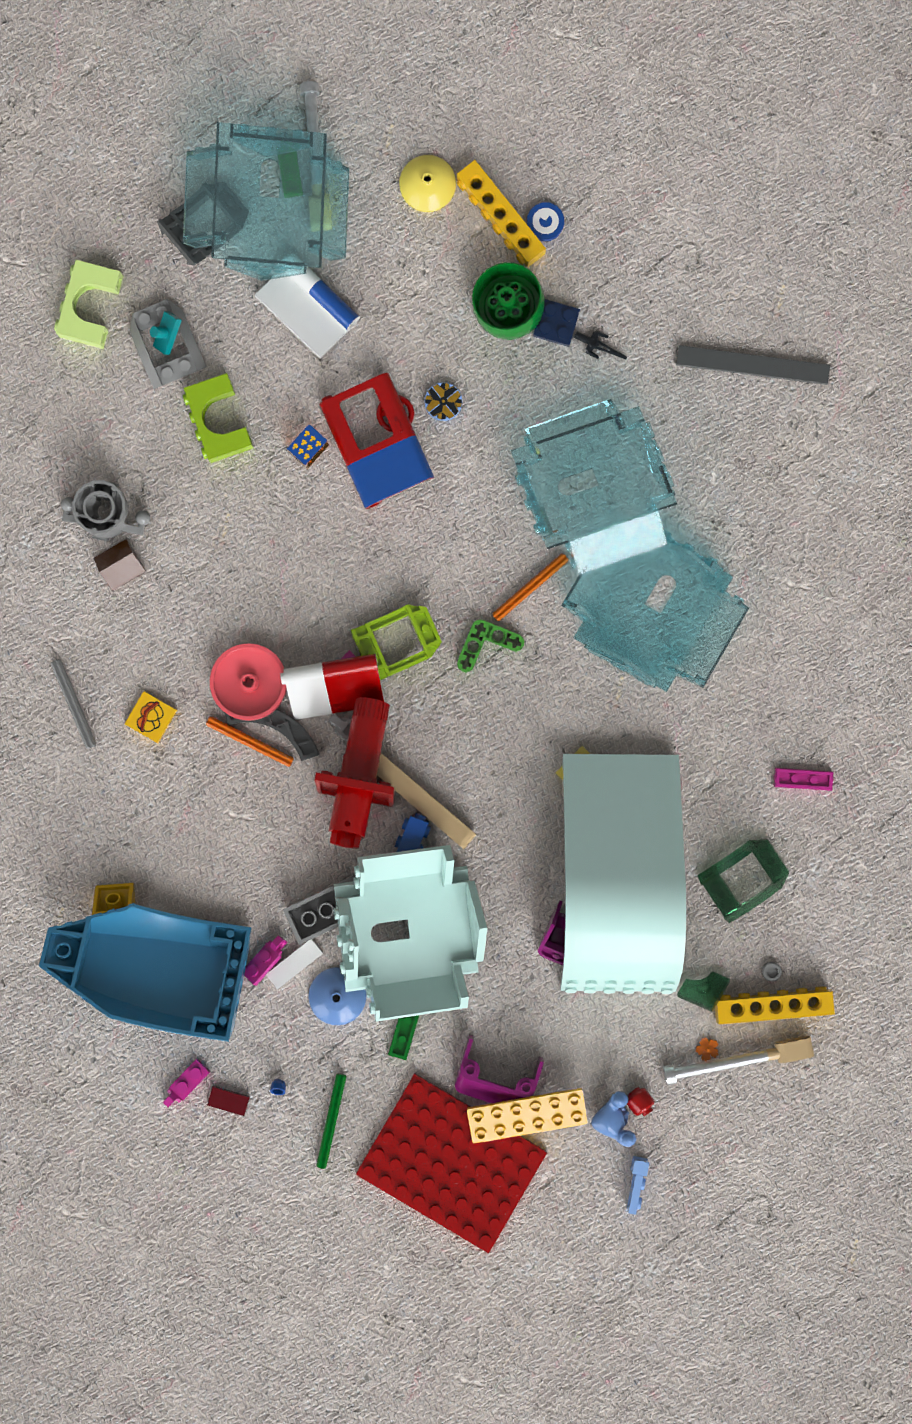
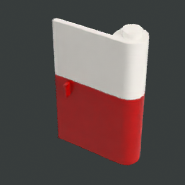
M376 654L283 669L284 673H280L282 685L286 684L295 720L354 710L356 698L366 697L384 702Z

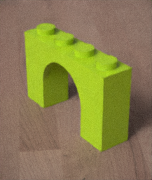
M227 373L184 388L185 394L182 396L186 406L189 405L192 411L189 412V417L192 424L196 423L198 430H195L198 441H202L204 448H201L204 459L208 458L209 462L213 463L254 449L246 427L226 434L213 433L206 427L205 414L207 409L213 403L235 395Z

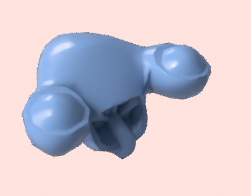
M618 1091L593 1116L591 1125L595 1130L615 1139L622 1146L630 1147L635 1144L637 1138L635 1133L623 1129L628 1123L629 1111L625 1108V1105L628 1103V1096L624 1092Z

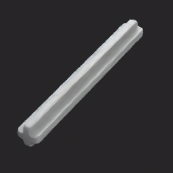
M57 659L51 662L52 669L87 749L96 746L95 739L63 663Z

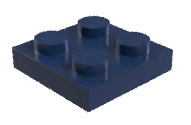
M545 299L544 312L534 330L533 337L569 347L580 309Z

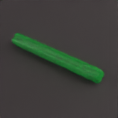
M341 1073L336 1074L316 1167L326 1169L345 1086L346 1075Z

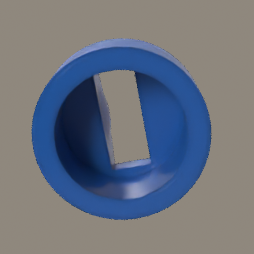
M275 1079L271 1084L270 1092L275 1095L285 1094V1082L281 1079Z

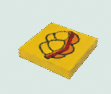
M143 691L125 725L152 741L159 743L178 710Z

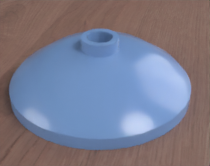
M340 967L329 968L318 974L310 986V1007L321 1021L331 1025H344L352 1022L361 1014L366 1003V989L346 992L344 974H341ZM336 994L339 995L340 1000L335 1001L333 999V996Z

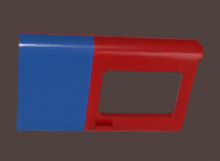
M389 373L380 374L333 397L328 395L321 399L320 408L365 509L375 507L386 498L428 479L435 478ZM373 388L392 428L393 435L377 444L360 450L342 412L340 403Z

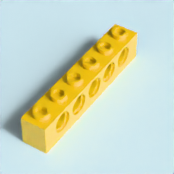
M476 160L457 173L456 183L459 188L469 194L470 202L481 209L482 217L486 221L489 219L493 224L494 232L497 235L501 234L505 239L504 244L509 250L513 249L517 254L515 257L521 265L525 264L528 268L545 255V246ZM473 183H479L481 187L478 189H474L471 185ZM486 197L492 198L493 202L487 204L483 201V199ZM497 212H502L505 216L503 218H497L495 214ZM508 227H515L517 231L509 233L506 229ZM521 241H525L528 243V247L521 248L518 244Z
M826 986L815 987V990L808 991L807 988H797L796 992L777 990L776 994H769V991L757 992V995L750 996V993H739L738 997H731V995L725 994L719 995V998L714 999L716 1022L718 1024L835 1015L833 991L827 989ZM811 997H816L817 999L814 1006L808 1005V1000ZM796 998L797 1005L794 1008H790L789 1001ZM773 1000L778 1001L776 1009H770L769 1005ZM753 1002L759 1003V1008L756 1011H751L750 1005ZM739 1003L740 1010L736 1013L731 1012V1006Z

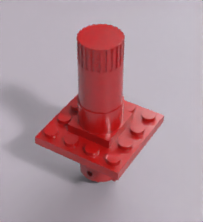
M366 697L356 698L340 772L337 773V776H333V773L322 770L321 773L316 772L315 784L317 792L319 794L335 796L328 829L329 832H332L330 843L333 845L359 849L361 838H365L371 804L393 807L394 787L391 786V783L380 781L377 784L379 758L390 705L386 702Z

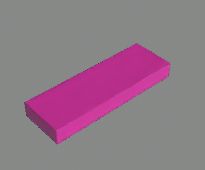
M775 768L774 787L832 791L833 772Z

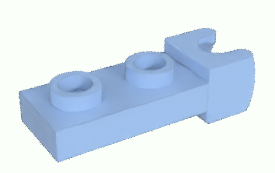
M633 1156L630 1169L633 1177L627 1204L629 1214L636 1215L637 1209L641 1208L642 1198L639 1196L640 1191L645 1188L646 1179L643 1176L648 1174L649 1162L647 1158Z

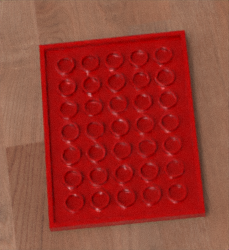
M414 1073L357 1170L356 1175L489 1253L544 1160L547 1151L522 1136L473 1143L467 1108L471 1106Z

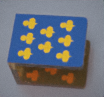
M308 425L289 445L287 450L290 455L308 469L326 450L329 444L326 438L311 425Z

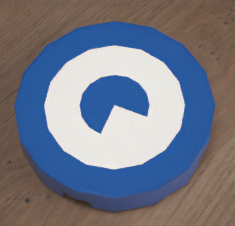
M542 202L535 205L529 211L527 225L540 241H551L556 239L564 228V215L556 205Z

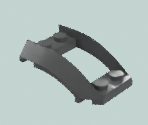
M206 183L194 196L170 212L165 218L159 219L157 223L161 234H165L186 258V264L194 266L231 240L244 227L249 211L226 183H217L216 185H208ZM212 199L232 222V225L209 244L202 247L182 222Z

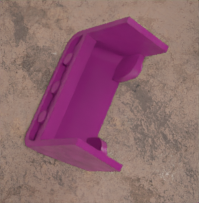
M559 900L551 915L540 942L538 953L543 958L563 965L565 914L560 913L563 904L561 900Z
M469 1034L455 1078V1089L459 1093L489 1103L534 1095L544 1064L543 1057L539 1056L533 1077L519 1079L515 1089L478 1077L480 1072L479 1064L475 1060L468 1058L473 1043V1035Z

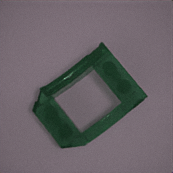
M768 839L748 840L741 847L697 876L701 886H704L723 914V918L728 923H731L783 887L790 871ZM753 852L773 883L740 904L720 874Z

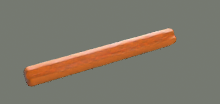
M561 553L494 611L493 617L497 621L505 617L568 562L567 556Z
M210 716L206 722L208 727L288 767L293 763V757Z

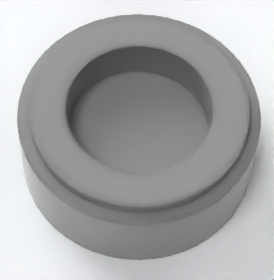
M775 962L765 963L761 970L762 976L771 982L777 981L782 974L781 967Z

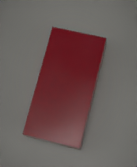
M213 1086L207 1106L244 1116L250 1096Z

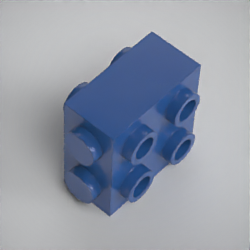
M416 813L415 816L411 815L410 818H405L401 828L405 831L403 836H398L394 846L398 848L396 852L423 849L424 845L421 844L423 837L427 838L431 829L428 826L429 821H426L427 817Z

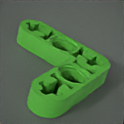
M476 620L470 629L459 656L458 668L465 673L470 672L474 668L485 640L517 652L524 646L523 637L485 620ZM480 623L484 624L483 628L486 629L485 632L481 631L479 637H483L482 641L471 637L472 633L476 635L477 629L475 626H479ZM500 630L504 636L501 641L493 639L492 634L494 631ZM507 633L511 635L509 637V639L511 640L519 638V643H521V646H516V648H513V644L508 641L507 645L503 644V642L506 640ZM470 641H476L479 645L478 649L474 652L470 651L467 647ZM464 651L468 654L476 655L474 659L470 657L469 663L471 667H466V669H463V665L460 663L461 660H466L467 655H463Z

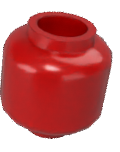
M638 1086L627 1094V1105L635 1116L642 1114L645 1117L653 1111L652 1106L655 1101L646 1088L640 1089Z

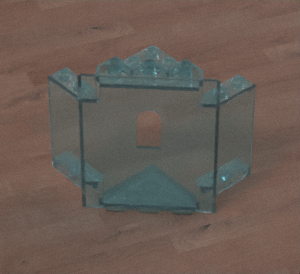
M217 122L216 144H210L209 147L205 148L196 147L195 150L187 151L183 244L193 248L212 246L211 258L224 259V267L261 281L306 274L307 267L322 268V257L330 261L345 259L349 168L342 165L339 161L330 159L326 155L327 133ZM266 160H274L280 167L279 198L260 196L261 164Z
M609 399L525 429L526 436H524L526 446L511 450L518 474L515 475L518 487L522 486L527 499L524 500L527 511L531 510L536 522V524H533L536 536L540 535L547 549L565 544L567 552H570L572 556L569 558L572 569H576L578 574L581 575L667 545L659 511L677 505L674 497L675 491L672 489L674 483L665 464H662L665 460L660 447H658L655 439L652 440L655 435L650 422H645L639 406L620 412L614 402ZM590 469L593 470L598 486L568 496L563 495L558 490V485L564 478Z
M640 523L631 537L629 535L626 536V531L616 526L614 529L607 526L561 605L583 621L574 639L585 645L584 648L588 649L590 653L611 663V665L635 677V679L647 686L650 685L653 688L657 686L667 692L675 677L678 676L704 688L749 610V607L744 604V599L737 595L731 597L726 592L733 577L723 571V568L718 565L719 561L711 556H708V558L700 556L694 551V546L686 542L685 544L676 542L671 538L672 534L665 529H661V531L654 528L650 529ZM668 575L674 578L676 588L660 614L646 606L645 602L658 580L662 576Z

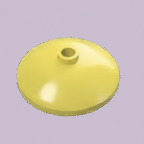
M434 155L418 156L408 162L403 168L399 180L400 192L406 203L415 210L421 212L438 211L452 200L456 190V177L451 166L442 158ZM430 177L431 180L429 182H426L424 178Z

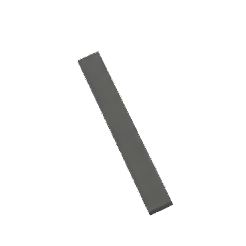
M681 345L678 347L676 366L822 385L828 384L830 365Z

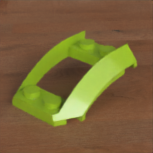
M407 604L387 615L350 630L352 639L355 641L361 656L376 654L380 680L431 658L442 643L428 609L424 606ZM409 617L423 651L387 666L373 632Z

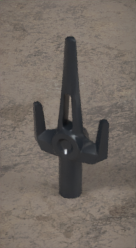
M596 330L589 337L578 331L576 332L574 338L588 344L585 349L586 354L598 359L599 356L592 352L593 349H598L625 360L627 359V356L599 341V336L608 338L607 334ZM599 345H602V346L608 348L610 351L599 347Z

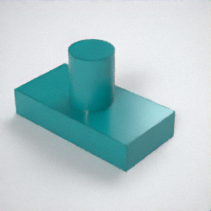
M164 311L160 325L152 326L150 329L151 337L155 338L153 347L164 355H170L182 321L179 317L169 311Z

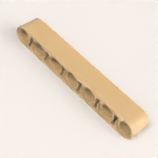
M380 753L377 776L383 781L391 783V786L394 787L397 793L465 849L476 834L393 762Z

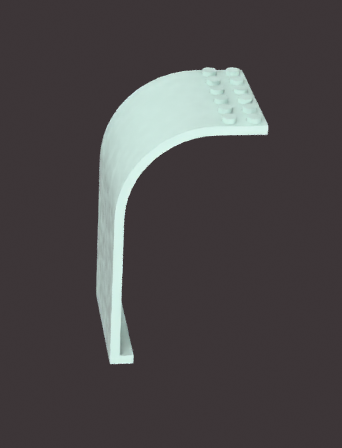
M563 754L565 946L560 990L566 993H575L577 991L595 993L596 991H604V993L611 994L615 993V991H623L625 994H632L635 991H642L644 994H652L654 992L672 994L676 992L681 978L686 938V879L679 755Z

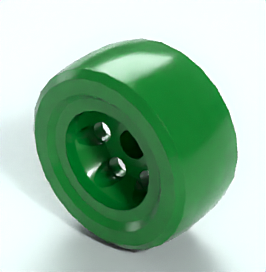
M507 262L496 264L484 271L475 283L472 292L474 315L481 327L496 338L513 340L529 334L536 328L544 312L545 298L543 288L538 278L523 265ZM506 296H511V297H512V298L509 297V300H508V301H505V299H504ZM521 296L526 298V301L523 303L519 302ZM493 299L497 300L495 305H491ZM518 309L520 312L518 315H513L512 311ZM500 310L505 311V315L502 317L498 315Z

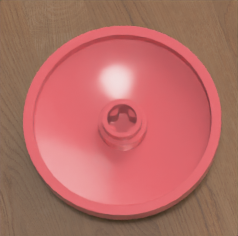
M250 643L231 647L213 665L210 674V690L213 699L222 711L233 718L245 721L262 719L274 712L285 697L287 688L286 684L282 685L280 673H284V665L271 650L261 645Z

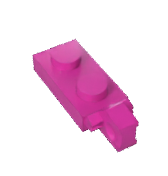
M278 935L273 941L270 940L248 963L244 976L253 985L257 986L280 960L281 949L287 944V941Z
M196 1059L169 1087L167 1092L170 1095L162 1103L167 1107L175 1100L180 1103L211 1071Z

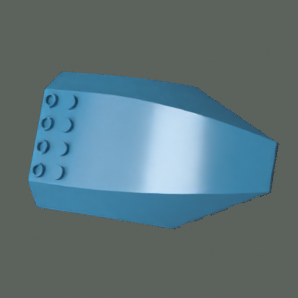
M132 903L116 910L111 909L105 913L87 916L82 920L70 921L61 926L48 928L39 967L108 1018L165 1032L229 1042L235 1025L249 954L251 927L176 915Z

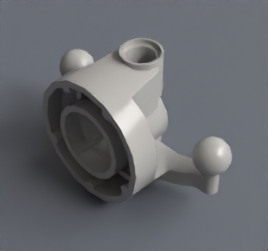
M93 480L84 484L76 492L74 499L66 497L61 502V507L64 510L62 521L79 524L92 535V538L109 541V538H113L122 532L143 535L144 527L150 521L149 513L141 510L135 516L138 527L125 524L124 521L128 514V502L125 495L120 490L119 484L104 480ZM101 499L110 501L111 513L105 519L98 520V508L102 504Z

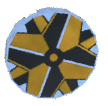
M437 383L427 391L425 408L433 419L449 421L459 414L462 407V396L454 385Z

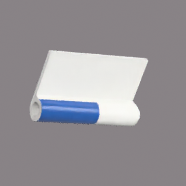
M287 254L281 261V270L254 296L316 356L321 358L358 322L360 316L295 254Z

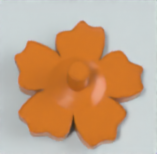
M705 1037L699 1042L700 1045L696 1046L695 1051L698 1055H702L701 1059L704 1061L710 1060L711 1056L716 1058L719 1055L716 1048L718 1046L716 1040L710 1039L708 1041Z

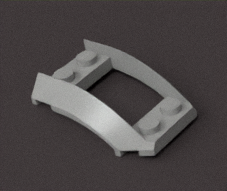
M166 299L132 313L130 333L154 389L206 368L184 312L173 302ZM164 311H169L182 320L179 329L189 354L155 367L141 331L160 324Z

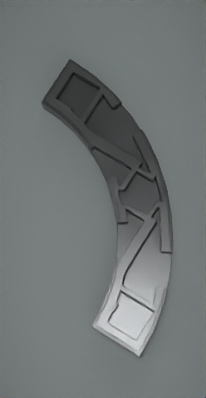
M278 709L262 719L252 721L239 720L225 713L228 725L252 722L263 724L279 731L295 747L301 761L320 755L316 744L306 729L294 718Z

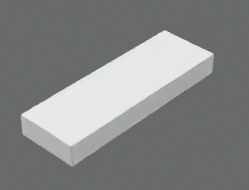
M311 939L271 969L266 975L274 986L279 989L321 956L323 952L314 940Z

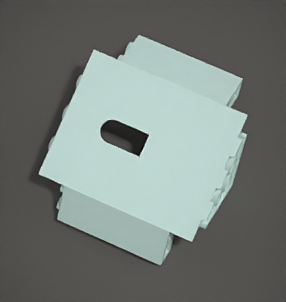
M450 845L357 857V865L354 866V881L334 884L336 908H333L335 920L338 919L339 935L336 937L337 945L341 947L342 962H340V972L344 974L345 991L366 989L367 998H371V1003H369L370 1014H374L375 1021L468 1008L469 996L463 975L478 973V962H482L484 959L487 925L475 881H470L468 878L467 866L454 867V858ZM408 920L409 938L377 942L371 937V929L376 924Z

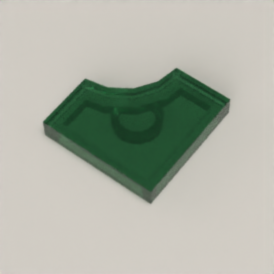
M713 971L701 980L686 979L677 996L712 1012L729 985L730 979Z

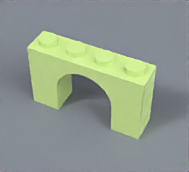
M75 260V264L70 268V282L65 286V300L60 304V318L55 322V333L60 338L104 349L108 335L107 328L80 319L76 310L77 302L83 293L92 289H99L119 295L124 276L117 270Z

